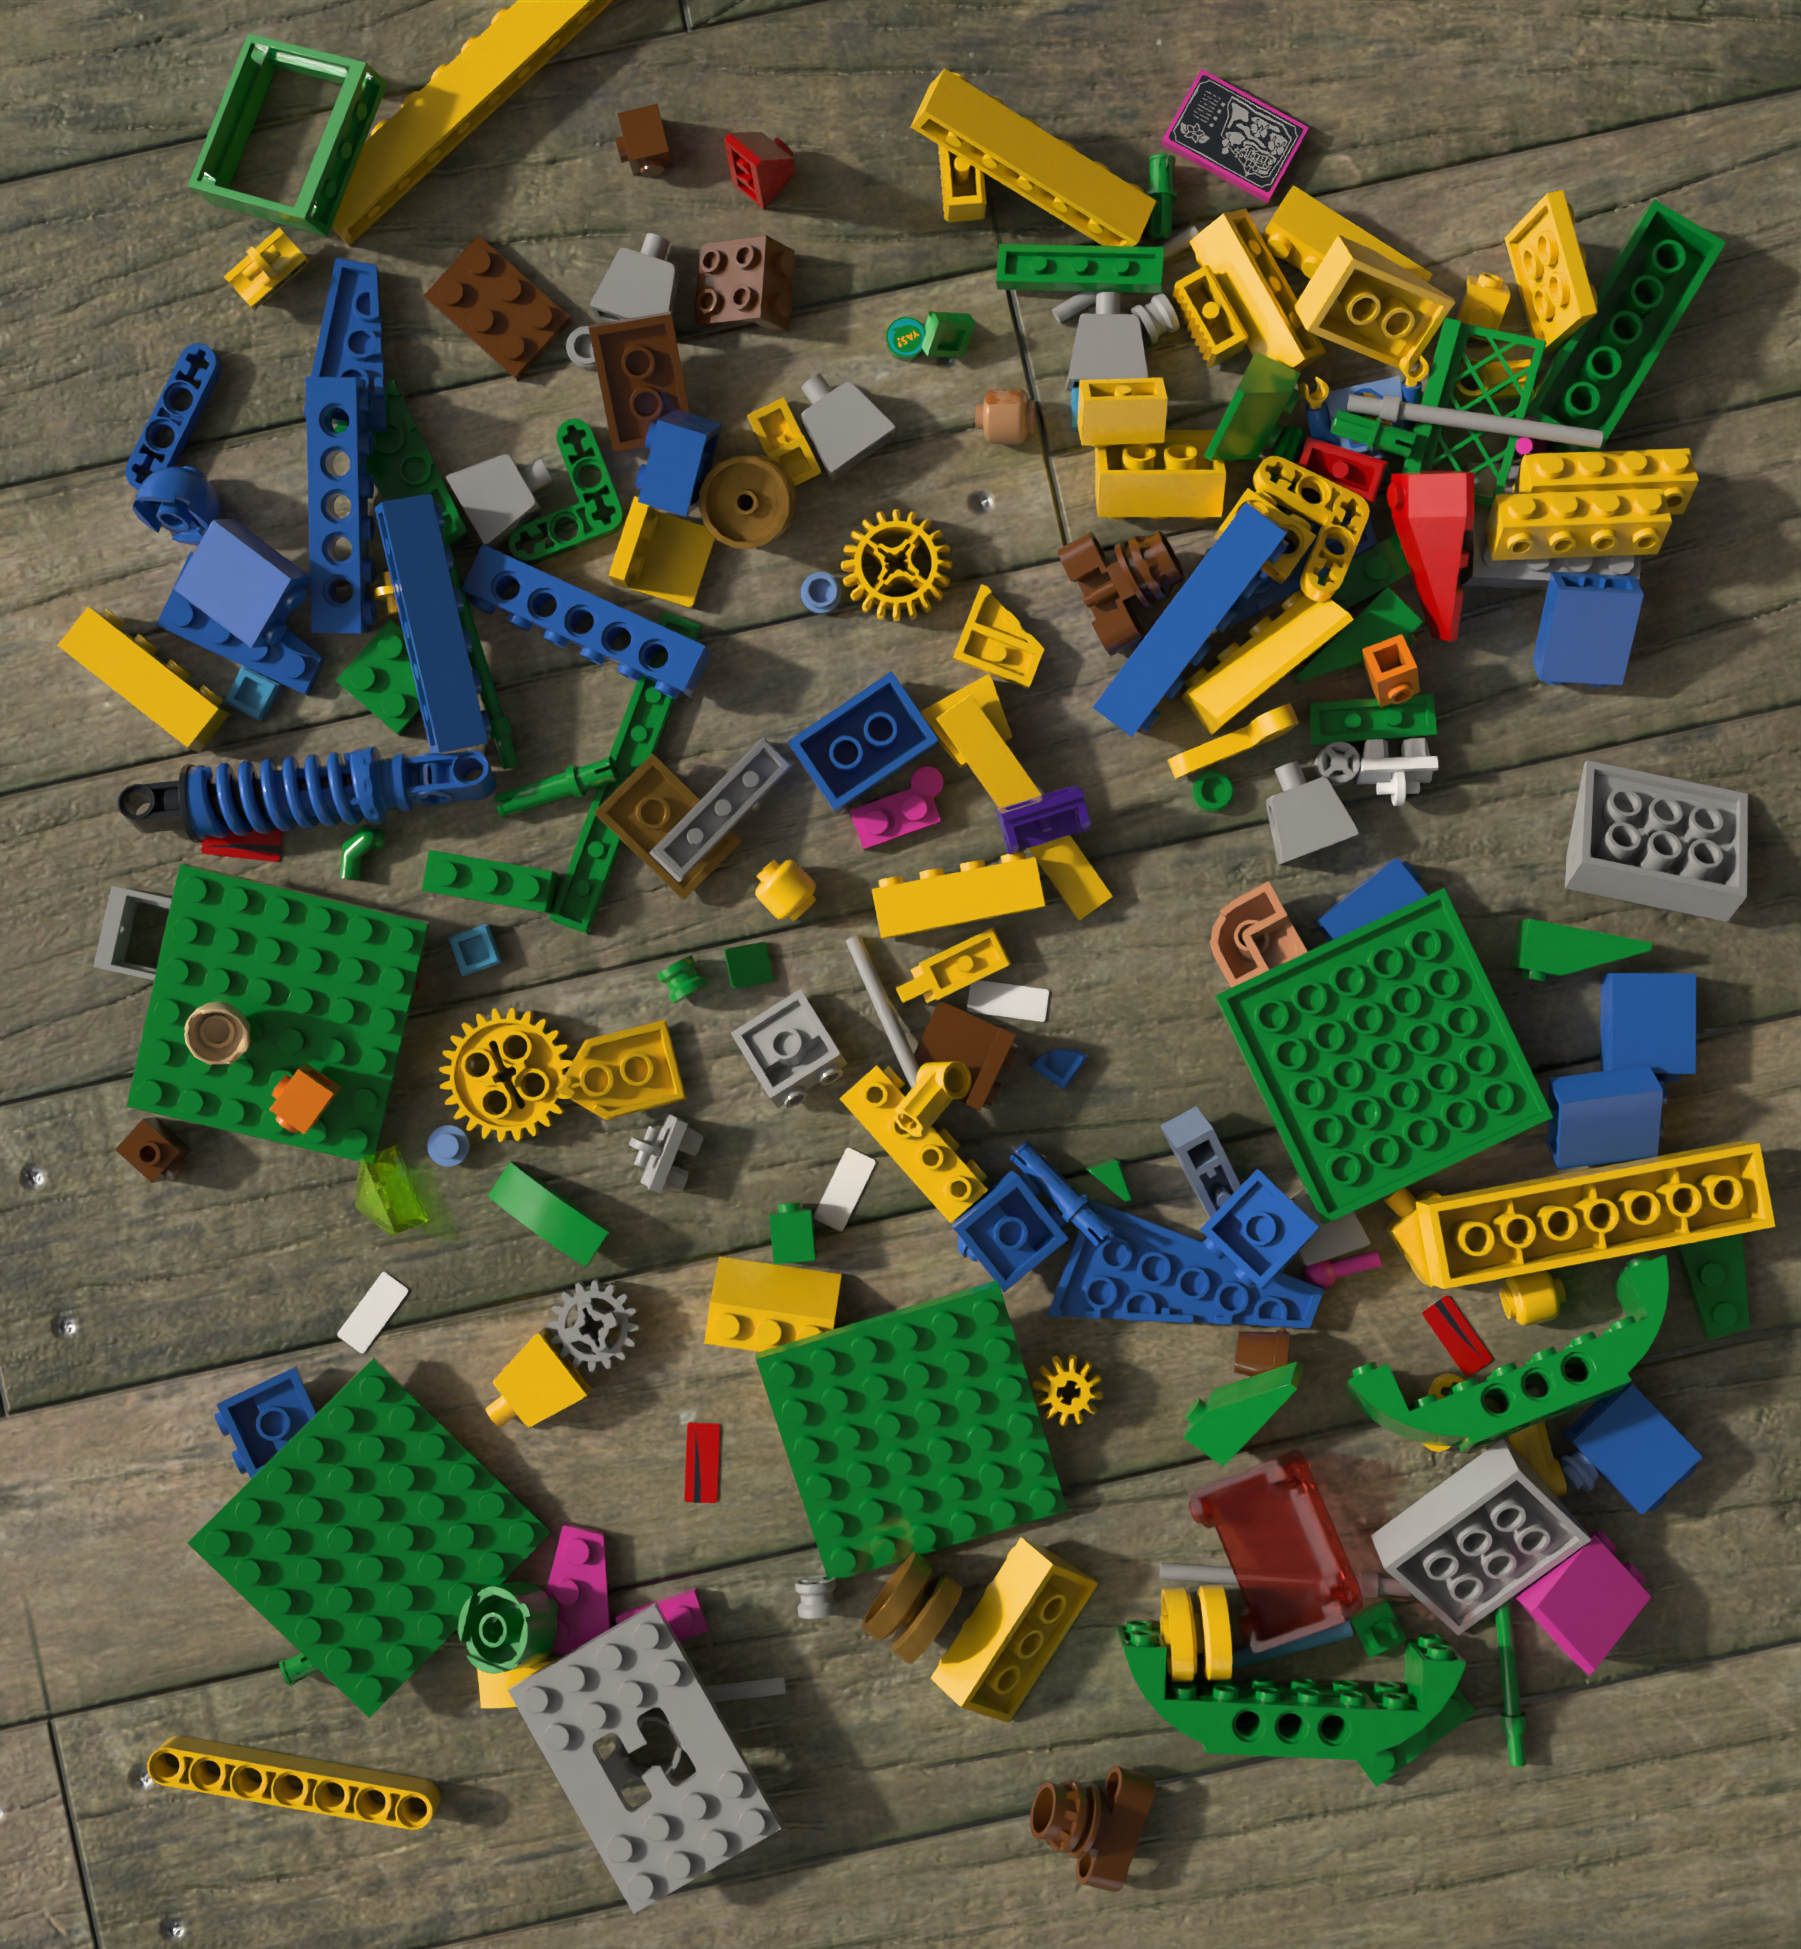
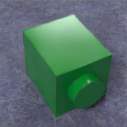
M802 1201L779 1203L778 1211H771L769 1214L774 1265L815 1261L817 1252L812 1208H803Z

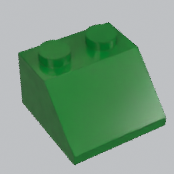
M1256 351L1203 457L1211 461L1258 459L1264 445L1272 448L1284 426L1277 422L1281 413L1284 412L1290 415L1301 391L1294 388L1301 373Z

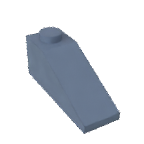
M1197 1106L1160 1125L1210 1219L1241 1185L1214 1129Z

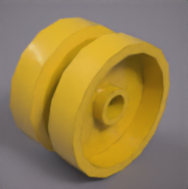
M1222 1584L1200 1586L1195 1596V1613H1193L1191 1597L1185 1587L1163 1588L1161 1593L1160 1631L1167 1648L1166 1668L1170 1683L1193 1681L1197 1673V1654H1199L1203 1675L1208 1681L1230 1680L1232 1676V1642L1227 1599Z

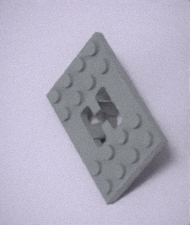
M657 1602L513 1684L508 1689L510 1696L633 1914L782 1828L780 1818ZM644 1721H656L666 1726L675 1738L677 1750L675 1751L674 1758L664 1767L652 1766L648 1768L636 1765L626 1754L625 1748L628 1753H631L647 1744L640 1731ZM609 1733H615L618 1735L615 1749L603 1761L595 1746V1741ZM684 1750L694 1764L696 1772L682 1781H675L671 1776ZM631 1778L639 1783H646L652 1798L639 1806L632 1807L627 1803L620 1789Z

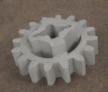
M599 1279L593 1280L591 1288L588 1290L582 1281L578 1282L575 1285L577 1294L574 1295L568 1290L564 1291L561 1296L566 1304H554L551 1309L559 1315V1319L548 1322V1327L558 1329V1334L550 1340L551 1344H563L564 1348L561 1350L559 1357L562 1359L569 1354L573 1355L572 1367L577 1368L583 1361H588L589 1371L594 1372L598 1361H602L605 1368L609 1369L613 1366V1355L622 1361L627 1357L623 1345L634 1347L637 1342L629 1333L640 1328V1323L630 1319V1316L635 1314L638 1308L637 1306L626 1307L624 1302L630 1294L625 1292L619 1297L615 1295L616 1284L613 1282L605 1290L601 1289ZM596 1298L609 1302L614 1306V1309L608 1310L599 1306ZM577 1303L579 1316L576 1323L568 1326V1316L573 1306ZM590 1315H592L594 1321L602 1320L604 1324L598 1331L599 1335H597L594 1329L587 1330L585 1324L590 1320ZM621 1324L620 1337L616 1344L611 1346L612 1341L609 1336L613 1327ZM579 1340L590 1345L593 1352L580 1348L574 1342Z

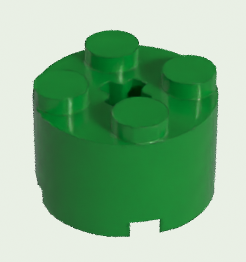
M513 1582L482 1589L465 1602L459 1617L458 1634L460 1642L466 1643L470 1655H466L467 1658L477 1669L490 1674L512 1671L544 1662L548 1658L556 1639L557 1617L559 1614L558 1603L554 1598L548 1597L541 1588L529 1582Z

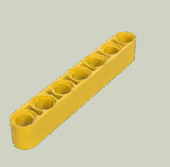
M173 1736L167 1739L149 1757L147 1763V1771L150 1778L155 1783L163 1786L409 1830H418L425 1827L440 1804L438 1787L426 1779L186 1736ZM165 1753H171L178 1758L179 1768H174L166 1762ZM206 1760L216 1762L220 1767L221 1775L210 1773L206 1767ZM246 1768H254L260 1772L262 1782L252 1781L246 1773ZM287 1775L297 1776L303 1783V1789L297 1790L292 1788L287 1781ZM335 1782L339 1784L344 1790V1796H334L328 1789V1783ZM368 1791H380L384 1795L386 1803H374L370 1799ZM418 1797L422 1799L427 1806V1810H414L410 1805L409 1798Z

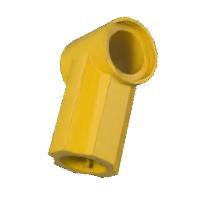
M1476 359L1469 360L1472 366L1480 362V360ZM1531 359L1506 362L1515 375L1530 366ZM1500 361L1491 362L1476 372L1487 392L1510 378ZM1465 362L1462 363L1459 374L1468 369ZM1527 375L1518 380L1522 390L1524 389ZM1461 381L1456 384L1453 395L1460 406H1465L1483 395L1477 382V390L1475 391L1465 389ZM1514 384L1491 397L1492 400L1521 398Z
M959 1061L928 1062L922 1065L917 1072L916 1085L895 1108L896 1114L893 1118L899 1127L909 1132L912 1136H923L953 1099H960L968 1094L972 1083L968 1067Z
M1545 1422L1509 1435L1511 1446L1531 1465L1557 1497L1565 1495L1567 1487L1564 1474L1559 1462L1553 1457Z

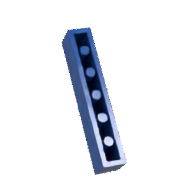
M432 494L381 502L375 507V512L430 752L438 754L488 743L486 735L491 733V726L486 710H480L477 694H480L482 691L481 681L477 670H471L468 653L472 652V641L468 629L462 628L458 613L463 611L461 593L458 587L452 586L449 571L453 570L454 567L452 553L448 545L443 546L440 529L444 528L442 509L438 503L434 504Z
M1247 501L1094 704L1093 708L1131 737L1134 736L1139 728L1146 733L1161 714L1155 707L1165 695L1171 700L1186 681L1180 674L1190 662L1197 666L1211 648L1205 641L1212 631L1217 629L1222 633L1237 614L1231 606L1240 594L1248 599L1263 578L1256 573L1265 561L1268 560L1274 565L1288 547L1289 543L1283 540L1288 530L1250 501Z

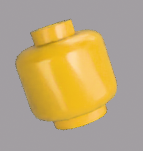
M774 859L756 875L761 883L757 886L755 895L778 920H784L788 917L792 921L796 920L817 900L813 896L816 890L815 882L794 860L789 859L779 865Z
M1547 1270L1507 1277L1505 1286L1500 1287L1499 1291L1505 1315L1508 1319H1515L1522 1326L1535 1325L1556 1319L1560 1313V1303L1566 1302L1562 1281L1560 1278L1553 1279Z

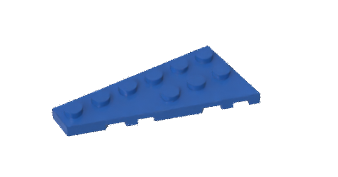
M1091 1199L1090 1205L1116 1230L1112 1235L1108 1234L1110 1236L1109 1239L1096 1248L1087 1236L1078 1229L1046 1313L1047 1317L1064 1316L1088 1319L1109 1318L1132 1321L1199 1322L1223 1325L1244 1324L1268 1327L1310 1328L1325 1289L1285 1273H1281L1266 1289H1261L1257 1285L1250 1289L1233 1273L1238 1266L1227 1256L1220 1260L1203 1242Z

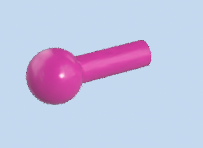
M1520 437L1515 445L1516 453L1522 458L1524 454L1544 453L1548 441Z
M1376 1250L1334 1262L1327 1259L1312 1265H1305L1303 1277L1306 1282L1326 1290L1334 1284L1336 1278L1381 1267L1383 1264L1380 1253Z

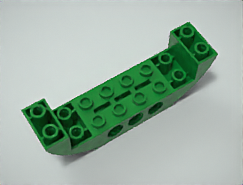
M1650 1253L1644 1254L1626 1263L1627 1267L1619 1271L1621 1276L1612 1284V1287L1626 1314V1318L1609 1325L1610 1328L1602 1332L1603 1335L1600 1337H1596L1594 1331L1588 1332L1570 1340L1571 1344L1565 1346L1562 1352L1557 1353L1554 1347L1542 1350L1530 1356L1531 1360L1525 1362L1526 1366L1517 1369L1515 1362L1493 1370L1491 1372L1492 1375L1487 1377V1381L1478 1384L1475 1378L1466 1380L1451 1387L1452 1391L1447 1393V1397L1438 1400L1436 1393L1414 1401L1412 1403L1413 1406L1409 1409L1389 1364L1377 1367L1374 1361L1352 1370L1353 1375L1349 1377L1350 1379L1347 1381L1344 1393L1363 1414L1383 1428L1409 1440L1435 1446L1459 1447L1461 1454L1616 1394L1631 1382L1628 1373L1645 1356L1659 1332L1666 1311L1669 1289L1667 1257L1662 1255L1652 1259ZM1564 1368L1573 1370L1577 1374L1579 1382L1570 1380L1565 1374ZM1524 1384L1534 1385L1539 1390L1540 1398L1529 1395ZM1489 1398L1498 1402L1501 1407V1413L1491 1412L1486 1407L1485 1399Z
M1144 1620L1127 1621V1626H1116L1131 1674L1146 1700L1164 1720L1178 1731L1200 1742L1204 1752L1208 1754L1376 1761V1754L1378 1752L1401 1744L1421 1731L1441 1712L1456 1690L1466 1667V1661L1447 1640H1444L1443 1636L1422 1633L1418 1635V1639H1407L1405 1641L1404 1688H1400V1685L1397 1683L1386 1681L1375 1682V1687H1361L1355 1681L1343 1679L1334 1680L1333 1685H1317L1315 1680L1309 1678H1293L1291 1683H1275L1274 1678L1267 1676H1251L1250 1681H1233L1231 1676L1230 1680L1208 1681L1207 1679H1193L1192 1682L1170 1683L1168 1673L1166 1674L1167 1648L1158 1627H1152L1151 1622Z

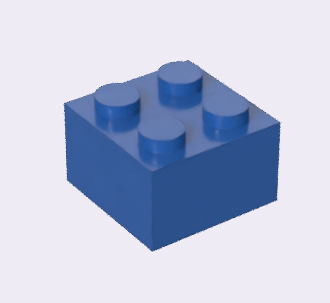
M674 409L658 419L657 424L651 423L645 442V447L651 449L647 465L641 464L635 483V488L641 489L638 502L685 517L699 506V491L706 475L711 471L722 423L678 409Z

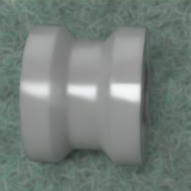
M1163 293L1154 295L1151 303L1145 306L1137 305L1131 309V314L1139 316L1142 338L1149 346L1158 342L1159 336L1165 332L1174 333L1180 329L1177 314Z
M1334 742L1320 750L1313 764L1314 772L1317 778L1326 776L1332 786L1342 785L1354 778L1358 773L1360 756L1350 744Z
M814 1575L795 1581L796 1592L801 1596V1603L798 1605L799 1617L806 1619L823 1618L839 1612V1602L834 1599L833 1594L834 1589L837 1587L836 1577L828 1580L827 1575Z

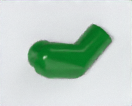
M370 825L362 826L343 843L340 879L360 880L362 856L370 849L380 850L384 846L385 834L381 829H372Z

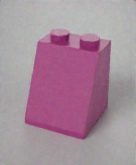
M1582 1526L1589 1534L1591 1541L1514 1595V1598L1563 1652L1590 1676L1640 1613L1651 1596L1641 1586L1646 1581L1644 1576L1629 1561L1622 1565L1613 1555L1618 1550L1615 1544L1601 1530L1594 1534Z

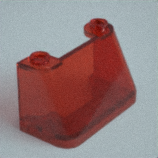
M1294 1448L1188 1492L1190 1498L1189 1509L1193 1519L1198 1524L1202 1523L1207 1529L1215 1527L1241 1589L1247 1607L1242 1611V1619L1238 1621V1627L1243 1640L1250 1644L1254 1654L1344 1623L1362 1609L1363 1596L1360 1585L1305 1457L1298 1449Z

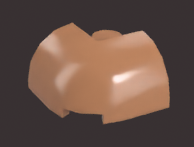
M1269 881L1234 899L1219 911L1218 919L1212 927L1211 940L1209 941L1213 956L1230 987H1234L1307 952Z

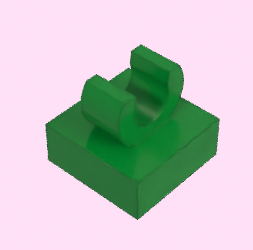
M929 311L924 325L926 335L922 344V349L926 356L964 358L976 322L968 313Z
M1386 1599L1348 1617L1369 1658L1407 1640Z

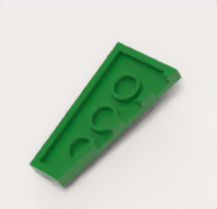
M392 380L385 386L388 433L371 431L373 436L372 456H367V473H372L375 487L387 501L432 494L434 504L438 503L442 509L444 527L451 549H453L470 534L397 384ZM338 425L334 429L338 433H342L348 426Z

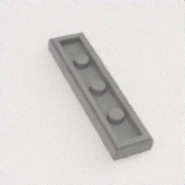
M762 737L649 854L680 882L779 781L792 765Z

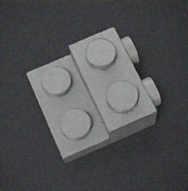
M801 989L731 1032L767 1095L777 1108L784 1104L787 1108L799 1105L808 1096L806 1090L819 1082L823 1086L835 1082L843 1074L841 1068L848 1064Z

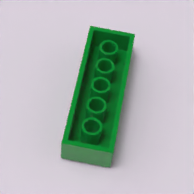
M1655 199L1644 210L1595 289L1598 298L1597 314L1562 343L1535 388L1525 420L1604 431L1601 447L1595 448L1548 441L1547 445L1560 453L1601 451L1726 244L1724 240Z

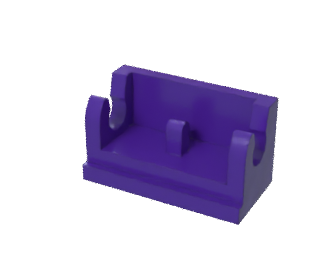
M1075 785L995 810L1009 855L1071 834L1084 832L1091 828L1083 791Z

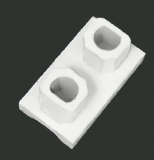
M1425 738L1404 740L1401 745L1402 757H1389L1388 744L1383 739L1367 740L1362 749L1360 767L1356 774V785L1377 784V795L1391 794L1393 806H1403L1406 794H1419L1420 783L1431 782L1433 771L1438 770V757L1430 756Z

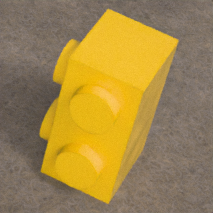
M1163 377L1080 380L1077 424L1081 445L1104 448L1117 444H1132L1143 447L1151 443H1164L1168 397Z

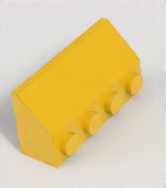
M1299 590L1281 605L1285 612L1272 621L1269 616H1266L1248 632L1253 638L1242 647L1237 642H1234L1220 653L1217 659L1221 663L1208 673L1203 667L1185 682L1189 689L1181 698L1208 732L1213 735L1339 634L1354 620L1353 617L1331 599L1317 602L1311 600Z
M1021 1537L1016 1546L1008 1553L1007 1560L994 1580L986 1587L982 1599L971 1616L963 1623L962 1629L955 1641L941 1657L931 1679L961 1708L1009 1723L1099 1583L1047 1548Z

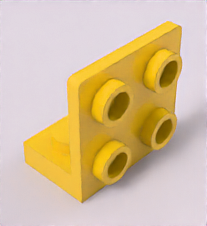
M634 496L608 576L614 585L691 609L694 606L716 538L705 526L656 511L653 506L638 502L639 497Z

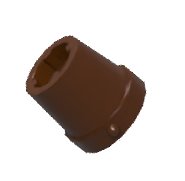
M1281 1327L1276 1332L1239 1331L1234 1373L1252 1377L1287 1365L1290 1332H1287L1284 1327Z

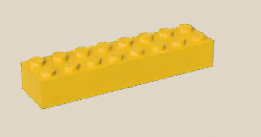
M1746 1141L1731 1142L1415 1201L1430 1283L1442 1289L1776 1227L1760 1143Z

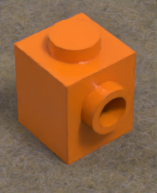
M1402 634L1362 649L1365 673L1380 707L1391 703H1403L1414 694L1420 693L1418 668Z
M306 1063L297 1070L292 1078L286 1074L271 1094L277 1100L269 1110L277 1115L276 1121L288 1131L293 1133L300 1131L306 1134L314 1127L341 1089V1086Z

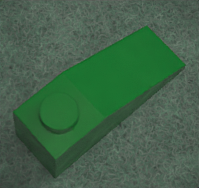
M1387 587L1292 680L1297 685L1363 665L1362 649L1400 634L1403 635L1409 647L1419 637L1414 630L1423 621Z
M1524 919L1518 922L1510 969L1522 971V979L1546 983L1547 976H1562L1649 952L1652 948V942L1534 919Z
M1296 1361L1216 1388L1204 1401L1200 1398L1196 1399L1185 1415V1419L1189 1422L1183 1438L1224 1467L1297 1390L1304 1366Z

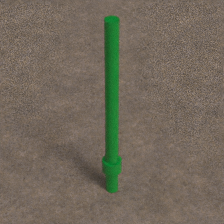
M444 527L440 529L443 546H449L453 557L454 567L449 573L452 586L459 588L462 597L463 611L458 613L461 626L468 629L472 641V652L468 653L471 668L476 669L480 677L482 688L480 697L491 726V733L488 736L490 740L494 739L503 770L519 766L510 737L513 729L509 717H504L466 594L461 589L463 584Z
M1510 1598L1495 1609L1504 1712L1500 1714L1502 1732L1507 1735L1509 1765L1522 1767L1526 1765L1523 1733L1527 1732L1526 1713L1521 1711Z

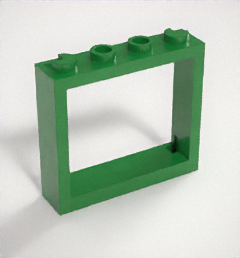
M248 33L211 128L208 131L188 187L212 205L328 237L388 82L366 62ZM276 68L343 84L295 207L229 189Z

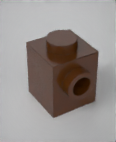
M658 104L617 113L623 135L615 138L621 163H630L633 176L639 174L644 177L656 176L663 173L665 168L673 166Z
M156 1117L143 1118L115 1149L151 1183L165 1181L166 1179L172 1181L187 1165L184 1158L192 1151Z

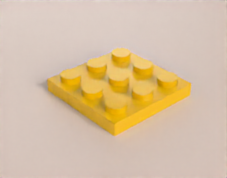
M1563 189L1547 193L1504 238L1532 338L1547 342L1544 354L1554 351L1597 314V293L1594 286L1589 284L1585 270L1586 253L1583 246L1577 241L1574 230V210L1571 204L1567 203Z

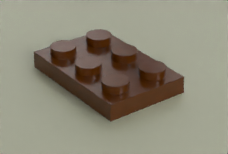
M479 235L423 295L435 309L516 381L526 373L572 322L568 314Z
M672 312L589 325L613 452L645 447L651 423L657 424L658 419L674 409L690 413Z

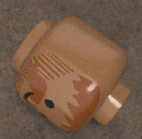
M992 389L986 394L984 404H976V429H983L986 440L991 444H1022L1026 441L1028 434L1035 433V400H1029L1027 393L1022 389Z

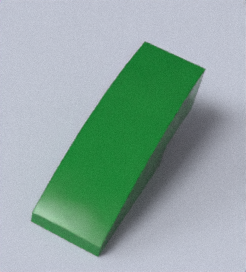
M512 1161L509 1162L488 1194L491 1200L519 1222L585 1268L591 1264L613 1230L580 1209V1205Z

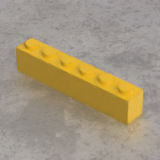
M945 68L930 84L911 124L912 129L1102 246H1135L1140 240L1156 203V200L1146 195L1141 187L1125 182L1111 173L1106 165L1090 160L1076 151L1071 143L1055 138L1042 130L1040 125L1034 120L1020 116L1007 108L999 98L983 93L972 86L964 76L952 73Z

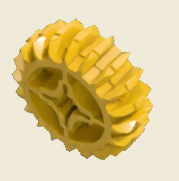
M894 509L892 513L893 521L886 522L885 514L880 511L877 513V526L874 527L868 519L862 521L863 529L867 533L866 535L855 530L850 533L851 539L858 546L844 545L843 553L854 559L842 561L841 570L854 573L846 576L843 579L845 587L858 585L850 594L852 601L855 602L864 596L867 597L862 605V611L865 613L871 611L876 604L879 606L877 610V619L879 620L884 619L887 609L893 610L894 622H900V610L907 609L910 620H914L917 618L916 605L919 604L926 613L931 611V604L927 599L928 596L936 601L942 600L943 593L935 585L948 587L950 584V578L939 573L952 570V561L939 559L950 553V547L944 544L935 546L943 538V533L941 530H937L928 535L927 532L931 527V520L928 518L923 520L918 527L915 525L916 512L911 511L908 514L907 522L900 521V510ZM892 535L909 537L908 540L905 539L900 546L895 548L887 547L882 543L879 545L875 543L884 537ZM920 544L926 550L931 562V571L928 579L921 576L920 571L912 564V559ZM866 553L873 556L874 561L882 569L877 577L878 581L873 588L867 582L862 571V564ZM905 556L904 569H908V572L897 569L888 576L890 566L889 563H886V560L896 563ZM897 584H906L911 588L916 587L918 589L916 592L903 597L884 595L885 592H888Z

